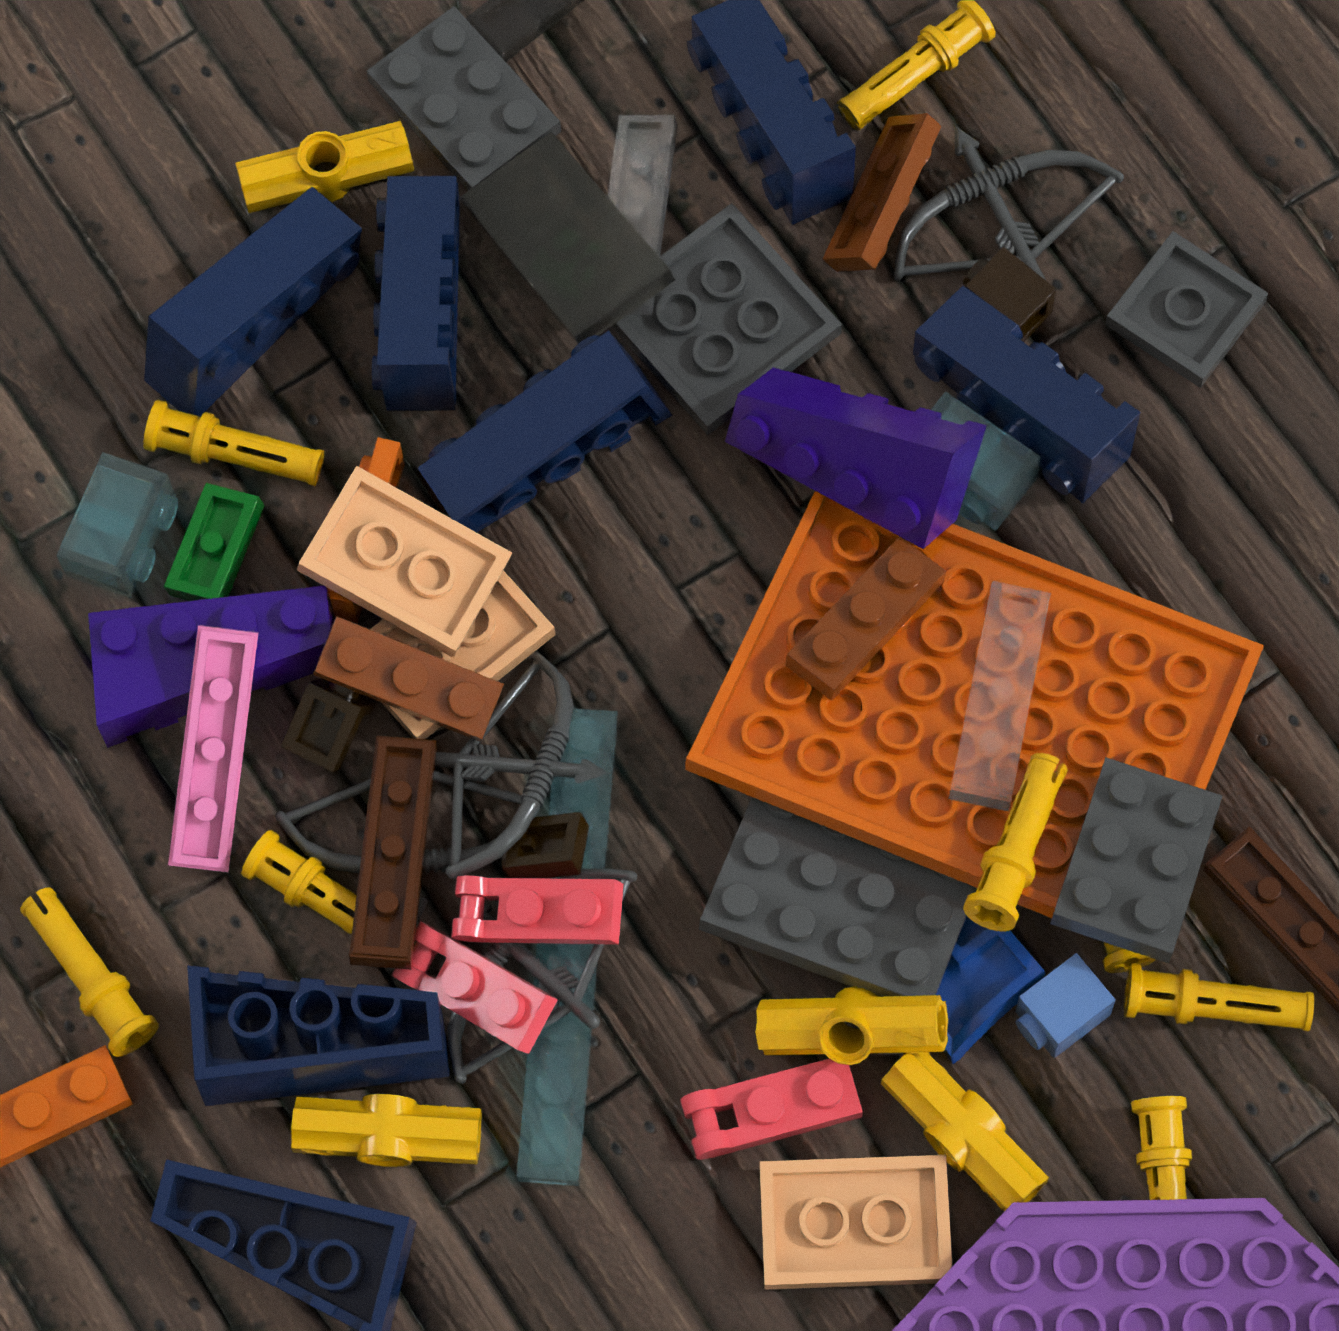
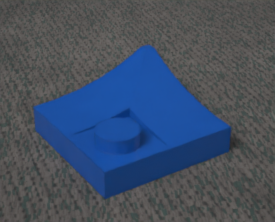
M968 916L937 992V995L941 996L942 1001H946L949 1020L947 1029L948 1042L944 1053L952 1064L960 1060L999 1019L1017 1005L1019 996L1046 976L1045 970L1011 931L1000 932L987 929L970 920Z

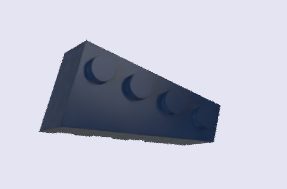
M727 0L691 16L692 39L687 41L690 57L696 69L700 73L707 70L715 85L711 87L712 95L722 116L727 118L732 115L740 130L736 133L745 159L750 164L756 161L765 175V178L762 179V186L773 209L783 208L791 225H794L849 200L853 194L856 146L847 133L837 136L832 123L835 120L834 113L825 99L821 98L813 102V93L808 73L799 59H793L789 62L785 60L784 57L788 54L785 38L760 0Z
M388 176L387 197L377 198L376 206L377 231L384 232V249L376 250L375 280L376 284H381V301L374 302L373 310L374 336L378 337V353L372 357L373 390H382L387 411H456L460 196L457 176Z
M311 187L148 316L144 381L178 411L201 416L337 281H343L355 270L360 261L358 253L362 228L315 188Z
M960 287L915 331L913 356L917 367L930 380L937 383L942 380L956 392L960 405L972 417L978 420L984 417L1000 431L999 434L1002 441L1013 453L1020 457L1028 455L1043 468L1045 479L1054 489L1064 495L1071 493L1081 503H1084L1130 458L1141 412L1126 401L1118 408H1115L1100 395L1104 391L1101 383L1087 373H1084L1077 380L1066 373L1056 351L1042 341L1040 343L1033 342L1028 346L1021 341L1023 335L1018 324L966 287Z
M608 330L601 336L594 335L581 341L572 350L571 358L553 371L547 369L531 377L525 383L523 392L507 404H497L485 410L477 418L476 426L458 439L450 438L438 444L429 453V460L420 465L418 470L450 518L477 533L534 499L537 494V489L534 485L543 480L546 483L564 481L581 471L580 465L584 461V455L594 449L608 447L610 452L631 441V436L628 433L631 427L648 417L656 426L673 415L635 360Z
M187 965L194 1079L205 1106L449 1077L445 1024L437 992L358 984L356 988L326 985L325 980L301 978L300 982L265 978L263 973L239 971L238 975L213 973L208 967Z
M167 1159L150 1220L358 1331L391 1330L417 1224L415 1220L407 1216Z

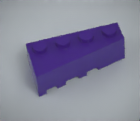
M773 367L737 395L725 442L924 549L957 520L987 425L969 420L961 425L941 419L942 413L921 407L915 412L888 405V398L870 393L863 397L841 392L840 385Z
M323 585L88 613L96 723L107 748L128 741L127 736L154 727L155 730H159L178 723L177 718L187 715L198 625L258 632L251 692L260 688H264L266 691L313 674L334 622L333 608L327 587Z

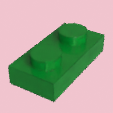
M205 483L164 584V588L170 596L187 601L229 597L265 507L259 496Z

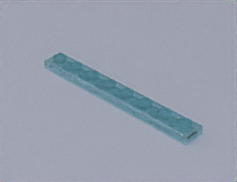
M574 708L569 730L570 738L560 761L580 764L582 759H588L609 774L579 784L576 783L574 778L554 777L551 784L549 815L581 812L589 825L582 869L606 868L618 711ZM537 943L536 958L549 970L562 965L565 966L579 980L594 944ZM598 962L582 998V1001L593 1012ZM534 977V986L538 988L539 981ZM572 1012L541 1030L530 1053L527 1054L517 1165L518 1182L579 1186L592 1029L588 1028Z

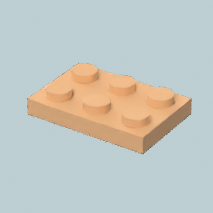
M356 466L298 563L297 571L453 658L510 560L512 552Z
M504 570L453 658L384 619L370 629L495 681H499L556 635L555 627ZM382 703L414 739H426L441 727Z
M946 1155L760 1161L764 1290L936 1284L952 1267Z

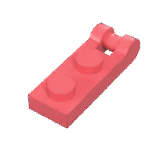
M458 876L456 878L455 896L461 898L459 918L453 919L451 938L458 941L481 943L619 945L624 884L616 879ZM485 901H499L497 920H483Z
M420 921L415 933L416 943L413 950L411 970L395 968L392 976L416 990L437 992L441 1005L513 1048L529 1054L558 999L461 942L452 939L442 931ZM438 952L445 956L446 960L437 977H434L427 971Z
M831 1059L817 1061L717 1089L699 1090L687 1094L680 1099L684 1117L692 1119L696 1137L691 1142L696 1159L698 1160L718 1157L862 1118L863 1115L850 1066L839 1064ZM733 1109L737 1127L720 1130L716 1113Z

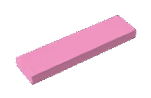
M198 625L168 860L169 866L221 872L229 871L258 632Z

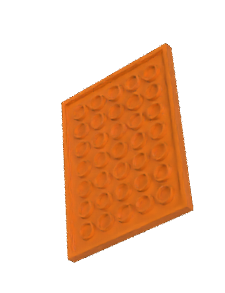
M815 491L687 755L685 770L977 888L983 875L980 863L984 853L991 847L997 846L1014 800L1024 780L1031 756L1035 753L1055 756L1060 760L1054 772H1056L1058 765L1065 763L1068 771L1061 787H1059L1049 818L1034 851L1032 860L1035 864V877L1030 886L1023 888L1017 903L1022 907L1050 918L1053 917L1105 757L1206 790L1264 645L955 524L949 526L924 549L907 541L946 570L944 582L832 701L785 666L786 657L790 650L899 537Z

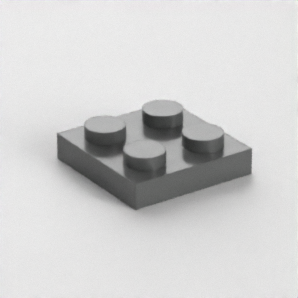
M1172 231L1109 312L1105 325L1201 388L1264 306L1268 292Z

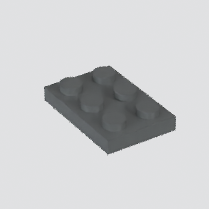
M455 6L366 71L369 83L453 176H457V180L473 198L561 132L559 119Z
M1105 757L1050 924L1169 964L1222 795Z

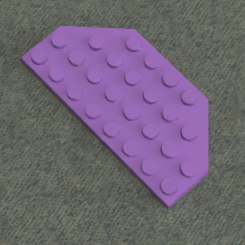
M1265 1198L1013 1202L892 1331H1339V1267L1312 1242L1309 1243L1282 1218L1283 1215Z

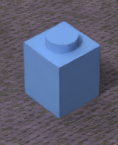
M1075 953L1019 996L1015 1012L1020 1018L1015 1022L1023 1037L1033 1048L1039 1050L1044 1046L1055 1059L1108 1018L1112 1013L1116 999L1081 957Z

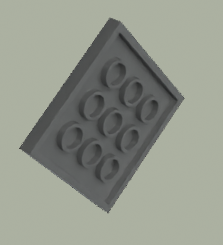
M752 797L700 918L699 930L848 986L864 988L875 993L878 997L937 995L967 917L963 910L967 896L976 892L977 888Z

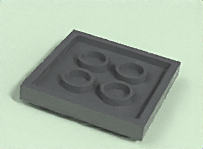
M733 203L729 204L598 302V312L707 435L732 417L737 395L774 367L792 372L842 334V324Z

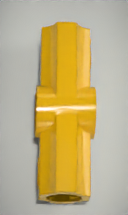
M401 121L342 136L327 131L315 132L308 135L300 143L299 147L235 163L248 213L292 203L311 187L315 188L330 202H334L343 198L351 187L386 179L388 176H398L414 171L408 140ZM322 162H331L337 165L328 172L313 170L316 165Z
M852 986L838 992L835 998L763 999L756 1010L757 1024L755 1033L758 1049L763 1050L764 1055L825 1054L829 1059L839 1064L853 1065L865 1060L870 1053L944 1052L948 1042L947 1029L949 1019L946 1001H942L940 995L878 997L875 993L864 988ZM844 1022L852 1023L858 1026L859 1029L852 1028Z
M929 1052L906 1053L881 1079V1085L925 1129L923 1134L938 1155H946V1163L958 1172L964 1170L1001 1210L1005 1211L1013 1202H1030L1048 1182L1049 1177L1004 1132L1006 1127L995 1110L973 1090L968 1089L965 1092L948 1074L945 1068L931 1057Z
M370 1094L363 1096L362 1101L296 1097L292 1114L291 1149L293 1153L356 1157L359 1162L383 1167H404L411 1165L412 1160L478 1165L482 1112L480 1108L419 1105L414 1099L392 1094Z

